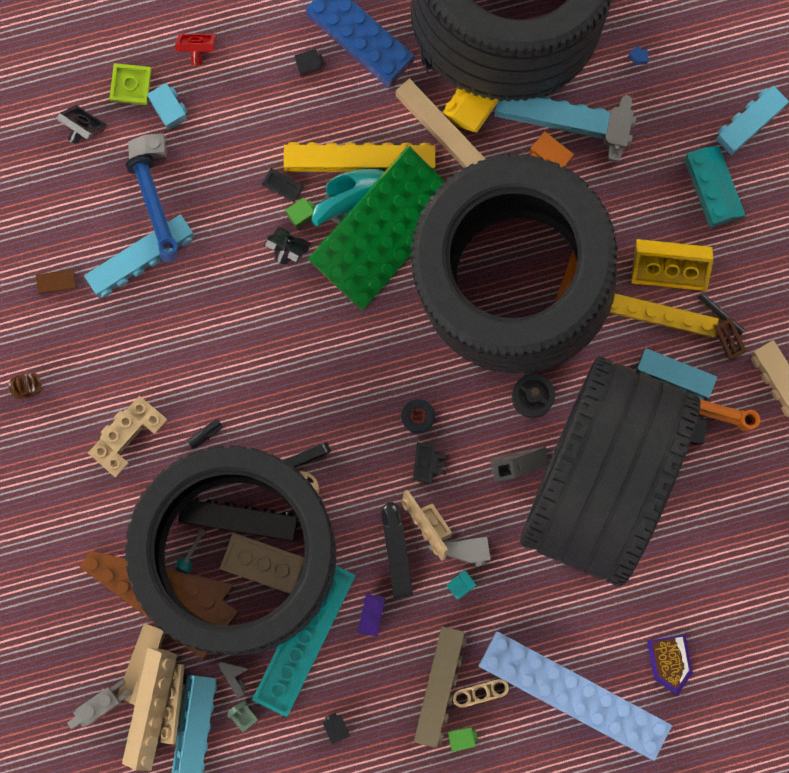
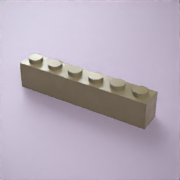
M441 627L414 737L415 743L437 748L438 744H442L444 733L441 732L442 725L447 724L449 714L445 712L447 705L451 706L453 694H450L452 686H456L458 675H455L456 667L461 666L463 656L459 654L461 648H465L467 641L463 631Z

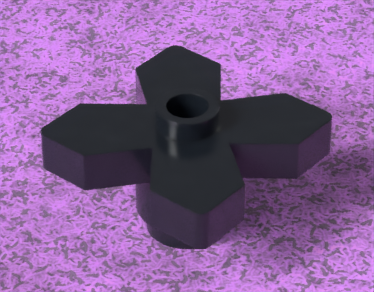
M277 227L274 234L266 239L264 246L275 251L274 259L277 262L288 264L291 260L298 263L303 253L306 254L309 251L311 243L303 238H295L291 236L289 231Z

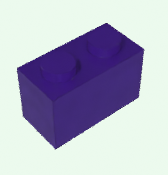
M366 594L358 633L377 637L385 602L384 597Z

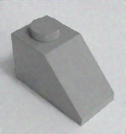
M163 133L143 135L128 141L129 159L142 154L151 155L153 159L167 158L166 139Z

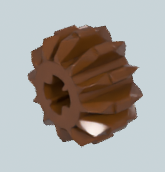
M36 373L22 374L8 382L9 391L14 399L34 397V395L42 391V382Z

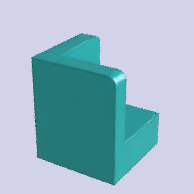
M464 570L447 583L446 586L454 597L459 600L477 585Z

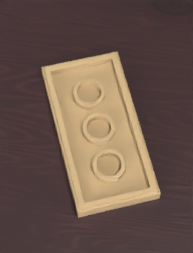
M233 533L220 570L291 594L299 580L305 558Z

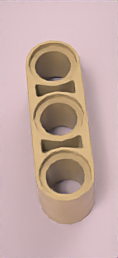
M496 679L467 687L454 693L453 702L458 707H467L500 698L508 693L509 686L505 680ZM498 682L503 683L505 686V690L501 694L496 693L494 690V686ZM480 687L486 691V696L483 699H478L475 695V691ZM459 693L466 694V703L459 704L456 701Z

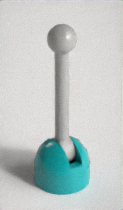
M204 529L198 530V536L187 557H182L177 561L175 565L177 569L185 573L190 572L192 567L190 557L201 537L205 535Z

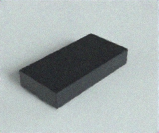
M270 168L262 182V186L293 203L296 202L304 188L303 185Z

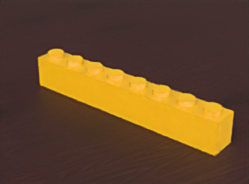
M290 142L288 145H284V171L349 172L360 169L386 171L407 146H410L435 171V146H431L430 143H421L420 145H412V143H402L401 145H394L393 143H383L382 145L364 143L363 145H356V143L349 142L345 143V145H337V143L329 142L326 145H318V143L310 142L307 145H299L297 142Z

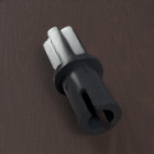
M215 419L203 429L199 428L200 431L187 439V442L194 450L204 441H209L211 436L223 429V425L218 419Z

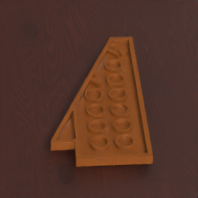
M90 551L79 567L149 619L132 591L131 587L133 586L129 582L128 572L126 571L127 561L124 558ZM166 569L173 591L189 611L209 623L229 626L238 611L223 600L234 585ZM186 646L202 659L208 654V652Z

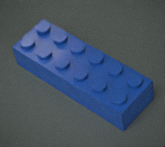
M313 0L306 8V15L386 87L390 88L414 62V54L352 0Z

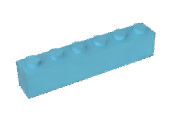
M542 96L535 99L528 98L526 101H523V99L519 101L511 100V102H506V100L499 101L496 104L494 116L604 139L608 128L610 112L603 108L591 109L584 104L571 105L568 101L559 100V102L552 101L551 98Z
M181 214L167 222L172 238L177 242L178 247L181 245L186 246L193 241L192 238L195 236ZM153 231L84 275L98 298L110 295L112 289L117 286H124L128 283V279L144 273L145 268L148 266L153 267L161 261L155 232ZM166 248L164 251H165V252H170V251H172L173 249H172V248Z
M187 674L171 773H203L204 754L208 748L207 735L211 729L210 716L214 709L213 697L217 690L215 678Z

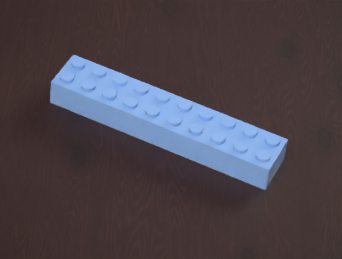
M499 632L495 633L478 665L481 669L505 680L509 684L655 761L672 727L671 724Z

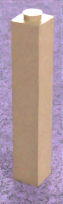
M410 78L396 90V97L463 168L468 167L472 163L477 164V161L485 160L480 152Z

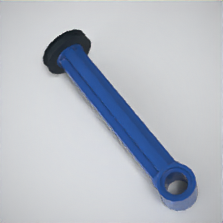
M148 154L137 155L126 162L127 171L136 175L158 241L161 259L165 262H173L179 255L177 242L172 238L150 169L154 166L153 157ZM166 248H172V249H173V250L170 251V252H165V251H164Z

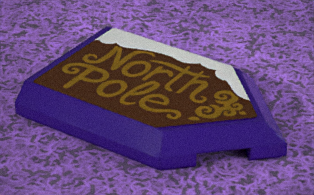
M686 634L647 641L654 680L678 696L693 674Z

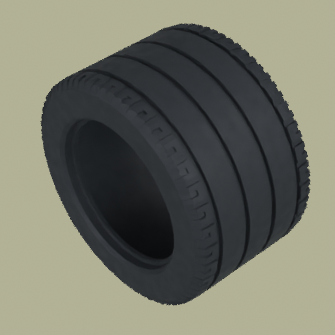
M411 0L410 12L416 42L421 52L423 51V56L428 59L429 64H432L435 71L437 70L441 76H444L445 80L451 81V84L454 86L457 85L458 89H465L469 94L470 92L474 93V96L480 95L485 99L487 97L490 100L498 99V101L506 100V102H511V100L519 101L523 99V101H526L528 98L535 99L537 96L540 98L544 94H550L552 91L555 92L582 71L598 45L612 0H564V4L553 12L538 18L524 20L508 19L494 15L481 8L473 0Z
M508 154L494 156V159L489 157L485 160L477 161V164H470L468 167L461 169V172L458 173L457 171L452 177L448 178L446 183L443 182L434 192L435 195H431L424 207L425 210H422L418 219V226L415 227L413 243L411 245V268L413 281L422 305L435 331L453 351L459 353V356L482 368H489L491 371L501 373L505 371L506 374H520V372L526 374L536 372V370L543 371L552 368L555 364L558 366L569 360V357L573 358L583 350L584 346L586 347L594 339L595 334H598L611 310L617 282V242L611 218L608 216L609 213L602 201L600 202L599 196L591 187L588 188L589 184L579 176L576 177L573 171L568 170L564 166L560 167L559 163H554L548 159L545 161L542 157L531 155L526 157V155L512 154V156H508ZM508 218H530L551 226L567 240L577 259L574 278L563 296L544 311L521 318H505L484 312L473 305L457 286L458 265L467 244L483 228Z

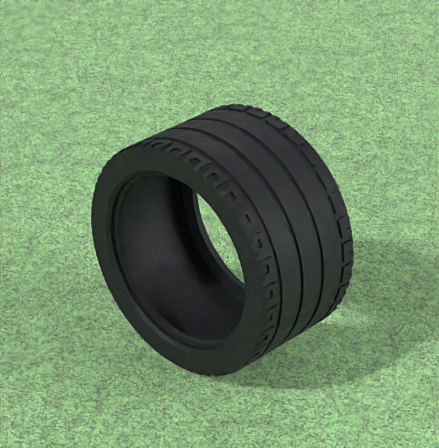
M599 356L594 360L573 405L530 509L519 542L525 548L535 549L539 554L553 560L559 559L565 565L577 570L582 569L584 573L601 580L606 579L608 583L620 587L627 583L636 569L663 513L690 445L698 420L701 401L698 396L692 393H684L682 389L665 382L660 383L658 379L641 372L635 373L636 370L619 363L614 364L612 360Z
M230 445V447H209L205 451L201 449L187 454L188 457H181L178 461L171 463L168 469H163L153 479L154 482L151 485L148 484L144 493L139 497L141 498L139 503H136L135 509L131 514L130 518L132 520L131 523H128L125 538L127 539V544H125V561H127L128 565L126 566L128 579L133 586L131 587L132 591L149 619L153 620L155 625L165 634L185 646L221 655H249L275 648L295 637L297 633H300L311 622L323 606L331 589L336 568V544L333 527L325 506L314 487L292 465L287 464L283 459L273 454H267L266 451L252 447L247 449L246 446ZM224 484H252L275 493L285 500L297 514L305 539L303 569L292 593L270 614L242 625H215L189 611L173 591L165 567L166 540L172 523L179 512L190 500L200 493Z

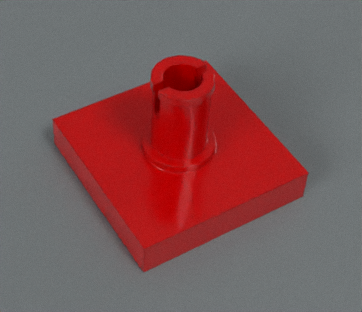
M178 34L175 51L191 52V65L195 66L197 58V66L203 65L202 52H213L216 44V34Z

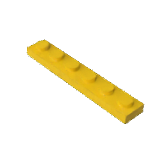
M615 294L609 312L714 338L716 333L713 325L718 324V318Z

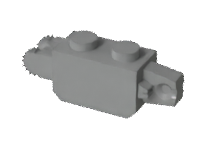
M628 95L622 97L619 107L611 109L608 128L604 138V145L608 148L609 161L619 162L623 151L632 142L633 135L629 134L630 129L635 126L636 117H633L634 110H631L632 99Z
M125 680L119 681L112 687H107L75 709L76 711L73 713L75 717L67 722L70 729L72 730L80 724L83 728L89 726L122 703L121 701L133 693L130 689L118 697L114 692L124 686Z

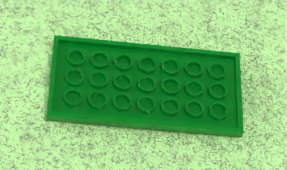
M407 146L309 256L308 260L360 310H363L411 256L415 227L418 226L417 222L422 210H425L424 207L431 195L434 196V192L443 182H446L410 146Z

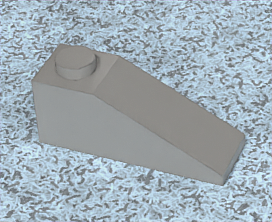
M487 537L444 543L448 549L446 556L469 564L475 563V567L487 565L486 561L491 560ZM429 545V550L433 551L432 546Z

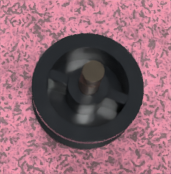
M540 374L525 375L516 382L513 388L512 404L516 411L524 417H541L550 410L554 403V387L546 377Z

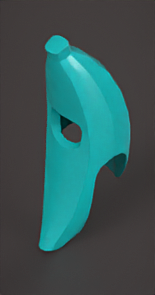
M378 169L353 170L337 175L326 185V194L334 197L316 205L312 216L314 225L318 227L332 218L348 213L385 171Z

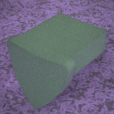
M246 700L235 705L227 714L228 718L235 722L242 733L258 721L257 717L247 706Z

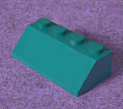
M704 147L687 153L684 162L709 228L745 217V212L720 147Z

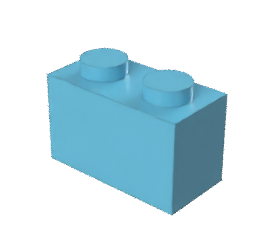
M167 83L147 94L167 130L187 120L185 115L188 112L182 102L178 103L176 99L178 95L173 87L169 88Z

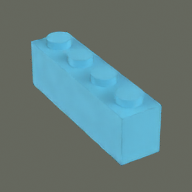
M772 86L769 90L765 88L758 95L760 98L756 102L752 100L745 107V112L742 114L740 112L731 119L733 122L729 126L725 124L718 131L719 135L716 140L731 156L789 103L775 86Z
M647 348L643 351L636 369V373L641 372L658 379L660 383L665 382L682 389L684 393H692L698 396L700 400L706 401L710 398L717 380V376Z

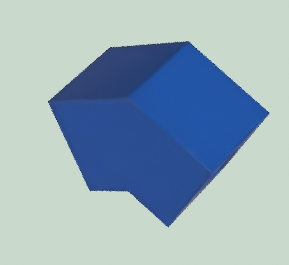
M637 46L629 53L628 57L635 65L647 64L649 61L648 49L642 50Z

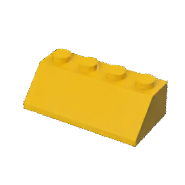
M457 88L456 93L446 104L442 113L455 127L477 133L499 101L498 99L490 100L487 97L485 99L480 95L474 96V93L470 92L469 94L465 89Z
M636 239L631 283L707 291L713 264V249L708 246Z

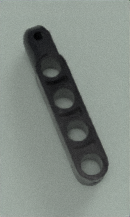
M388 502L383 505L381 514L393 597L396 599L413 596L401 510L396 503Z

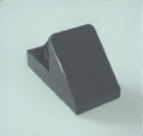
M224 662L219 663L218 665L236 697L244 696V690L247 688L241 679L237 680L236 677L249 669Z

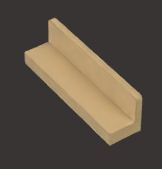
M144 624L124 676L126 683L119 689L117 695L119 697L122 693L131 689L133 693L124 699L130 704L135 705L147 649H160L165 636L161 629L148 624Z

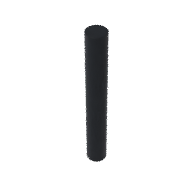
M703 292L700 294L698 299L723 321L730 317ZM732 319L741 336L745 329Z

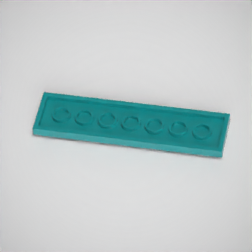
M336 566L332 586L323 606L300 633H297L295 637L285 643L278 645L252 698L253 701L288 717L356 575Z

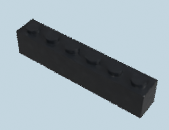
M198 497L193 498L183 507L178 518V522L293 542L298 518L294 517V513L283 512L280 515L275 514V510L264 509L263 512L256 511V507L247 505L243 509L237 508V504L226 502L225 505H219L218 501L211 499L201 502Z

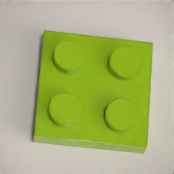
M114 63L109 100L111 102L148 105L147 94L150 89L152 68Z

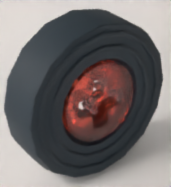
M413 399L402 408L401 422L408 431L416 434L424 433L433 425L435 412L427 401ZM414 412L423 413L421 421L413 419L415 416Z

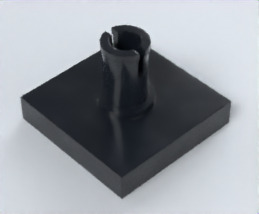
M78 105L60 112L57 116V120L72 129L67 139L74 144L79 143L81 136L88 140L103 132L107 124Z

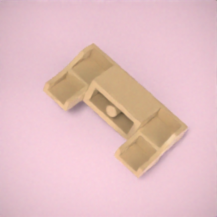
M140 395L127 410H121L115 415V421L110 426L104 427L101 431V439L88 452L115 478L129 464L120 456L121 452L146 426L152 433L156 434L161 426L168 421Z

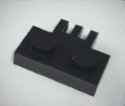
M417 442L413 481L432 483L433 474L446 475L447 471L439 470V467H447L448 463L440 462V459L448 460V455L435 454L436 444Z

